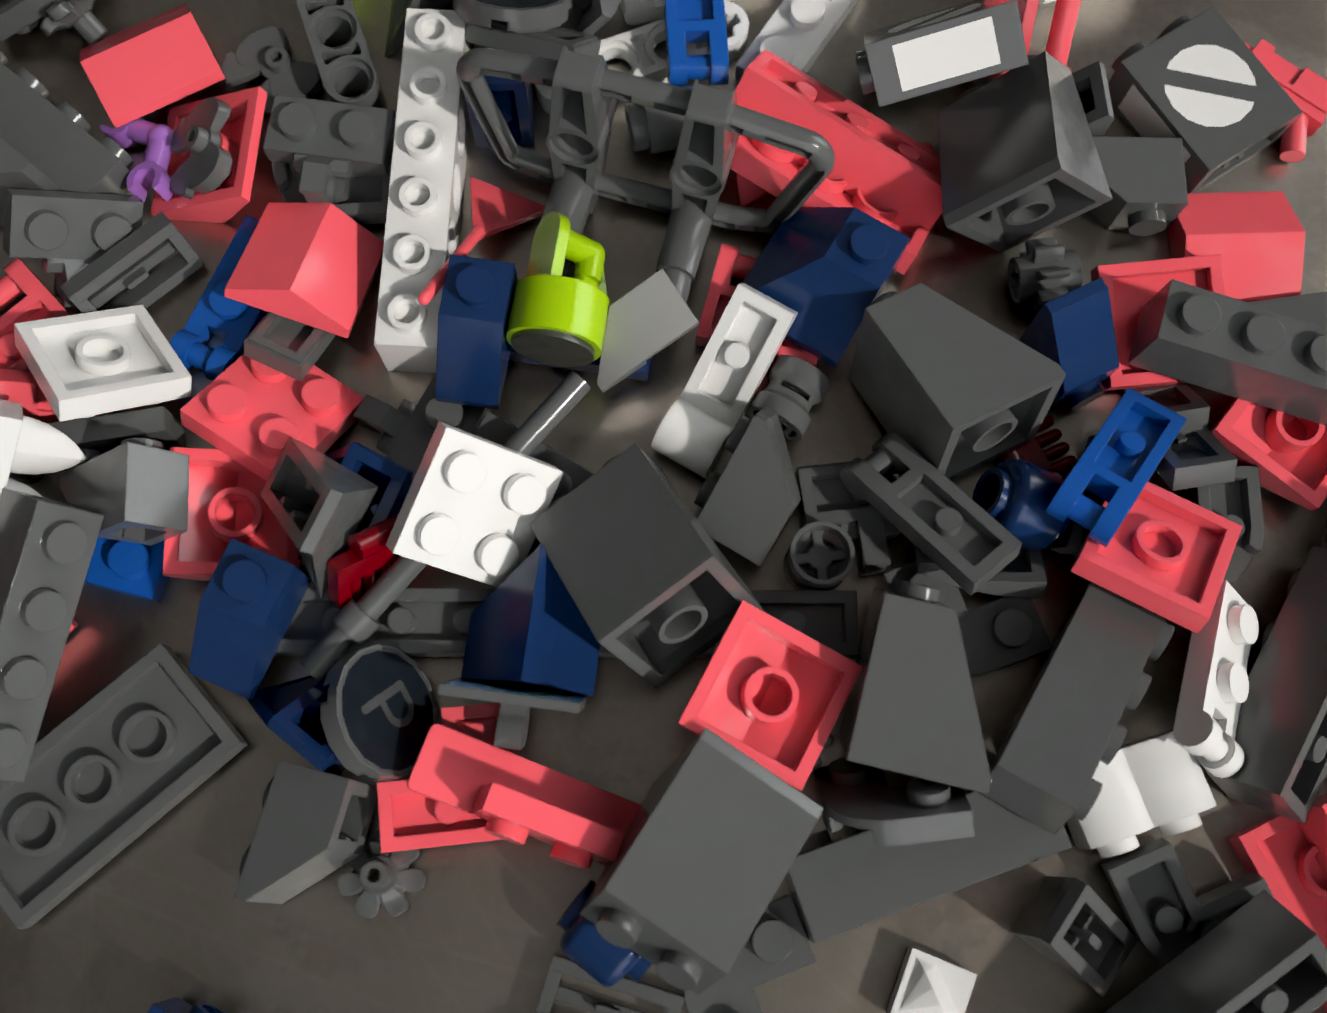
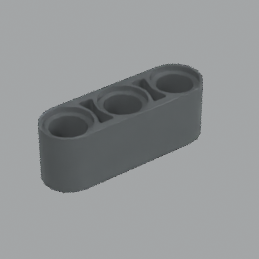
M295 0L330 102L388 109L352 0ZM364 92L357 97L348 98L355 93Z

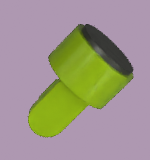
M551 211L543 217L535 231L526 277L521 278L516 283L506 339L517 353L533 361L560 367L585 366L601 356L610 306L604 272L605 250L597 241L571 230L570 220L567 216ZM565 258L575 263L573 278L562 276Z

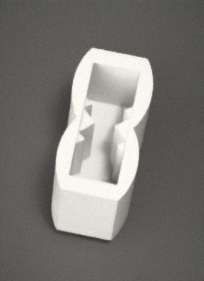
M1174 730L1120 747L1108 765L1100 761L1092 777L1102 783L1097 800L1083 821L1072 816L1066 823L1077 850L1097 848L1100 858L1103 859L1140 847L1136 835L1158 826L1163 837L1197 828L1202 825L1198 813L1217 806L1196 755L1186 751L1176 741Z

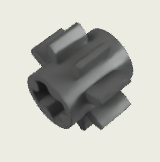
M1055 236L1026 240V252H1021L1020 257H1013L1009 261L1008 284L1011 297L1015 303L1025 302L1026 308L1032 307L1034 316L1038 314L1045 303L1082 286V267L1077 252L1074 249L1065 250L1064 243L1057 244Z

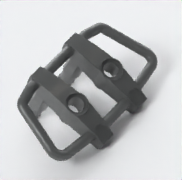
M567 46L562 47L559 60L490 48H475L464 53L457 62L456 76L497 158L512 169L553 184L542 219L549 212L556 211L569 218L571 230L582 234L588 214L593 213L598 196L671 214L657 262L656 272L663 268L686 304L712 225L735 230L762 233L775 232L781 222L789 220L829 176L835 164L834 151L823 136L810 129L737 105L736 90L734 88L731 91L699 84V80L695 79L693 89L691 90L608 69L603 55H599L596 58L568 51ZM484 75L552 87L550 125L546 139V145L550 151L551 158L519 146L516 143ZM617 99L685 116L682 132L669 172L672 190L604 172L612 120L618 105ZM740 135L790 151L807 159L805 164L767 209L718 202L727 182ZM566 258L562 276H566L570 260Z

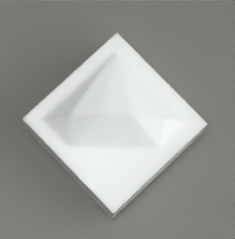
M908 946L886 1013H965L977 974Z

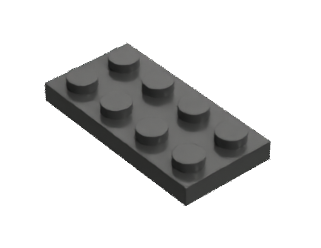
M159 643L37 742L24 782L0 781V907L17 930L31 928L248 746V743L194 676L188 673L189 670L169 646Z

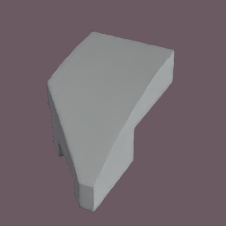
M663 268L609 306L597 385L603 393L647 364L646 361L699 325L698 320Z

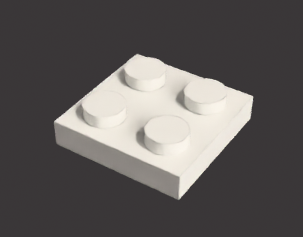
M143 304L14 323L15 345L60 422L77 418H89L98 414L145 405H156L161 402L191 397L192 376Z
M439 421L386 546L394 554L498 587L527 558L536 537L529 523L548 510L564 472L551 464Z

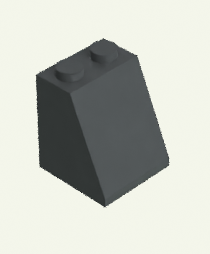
M1046 51L1039 55L1028 56V65L1011 69L986 85L967 89L958 96L956 102L937 112L942 208L946 228L1001 252L1013 248L1113 199L1072 72Z
M919 283L899 293L895 291L886 292L873 300L865 308L849 379L887 433L892 432L900 436L950 481H953L1032 442L1066 373L1058 363L933 289Z
M636 442L620 455L608 460L599 471L569 494L557 499L548 510L529 523L540 544L547 551V556L598 643L656 688L720 641L740 601L744 600L760 610L763 609L663 472Z
M892 578L890 590L874 587L860 644L859 656L856 662L863 666L848 697L839 736L846 759L856 763L989 794L992 779L956 609L938 602L941 590L930 586Z
M705 728L653 783L624 834L615 862H608L579 914L594 923L599 935L607 942L620 948L631 949L655 965L657 973L667 983L682 990H691L698 995L728 974L819 820L824 808L708 728Z

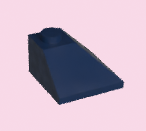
M801 207L793 217L780 223L743 283L798 312L785 339L836 368L861 328L865 308L881 295L895 272L910 238L855 207Z

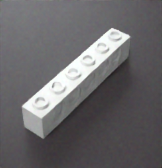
M407 8L374 337V346L387 371L436 373L438 313L444 285L427 305H422L418 302V295L447 261L450 254L459 246L470 118L464 92L456 76V66L464 53L474 49L473 43L465 41L467 22L460 18L454 10Z

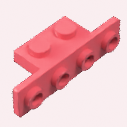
M434 724L429 728L407 781V788L413 792L488 820L484 829L485 832L519 845L525 844L527 836L553 846L550 857L583 870H589L592 861L603 866H607L608 862H615L624 834L641 806L638 803L440 724Z

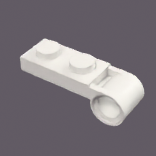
M739 283L680 398L674 402L662 420L653 438L651 448L706 479L725 451L724 446L731 432L745 414L798 312L745 283Z

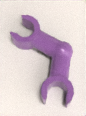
M142 117L118 128L99 125L101 131L114 140L121 148L133 147L138 143L147 146L143 162L136 165L128 174L126 180L128 190L145 202L147 191L152 185V188L168 202L173 195L170 185L171 176L167 171L172 154L170 145L174 130L167 125L146 121Z

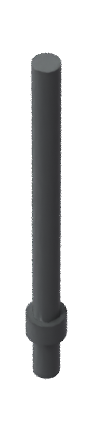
M571 371L502 446L529 456L589 392L591 387L577 373ZM399 556L357 602L350 599L332 618L335 622L334 627L300 662V665L311 676L320 681L355 642L363 645L381 625L377 621L379 616L419 575L427 564Z

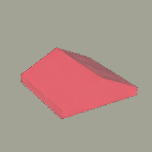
M186 3L79 50L80 63L115 128L121 127L226 79Z
M258 86L215 97L231 107L230 116L219 132L221 138L220 146L231 154L233 160L230 174L223 183L212 192L204 195L194 191L192 199L173 193L168 202L154 191L150 214L156 216L163 212L169 220L226 223L250 202L267 92ZM203 100L170 107L166 125L175 131L181 118H187L190 112ZM190 151L179 155L172 152L167 171L171 177L190 156Z
M1283 191L1187 193L1188 205L1167 228L1171 259L1221 254L1225 294L1228 297L1244 302L1301 295L1306 231Z
M268 203L225 287L224 297L348 339L382 259L384 242L332 203Z
M1235 398L1210 432L1238 459L1237 466H1258L1260 487L1310 511L1318 509L1327 497V426Z
M170 447V451L189 455L187 532L164 541L163 576L210 581L231 538L289 562L300 569L299 553L293 541L260 495L267 481L219 449Z
M742 600L676 724L696 736L705 728H708L796 790L802 791L863 666Z

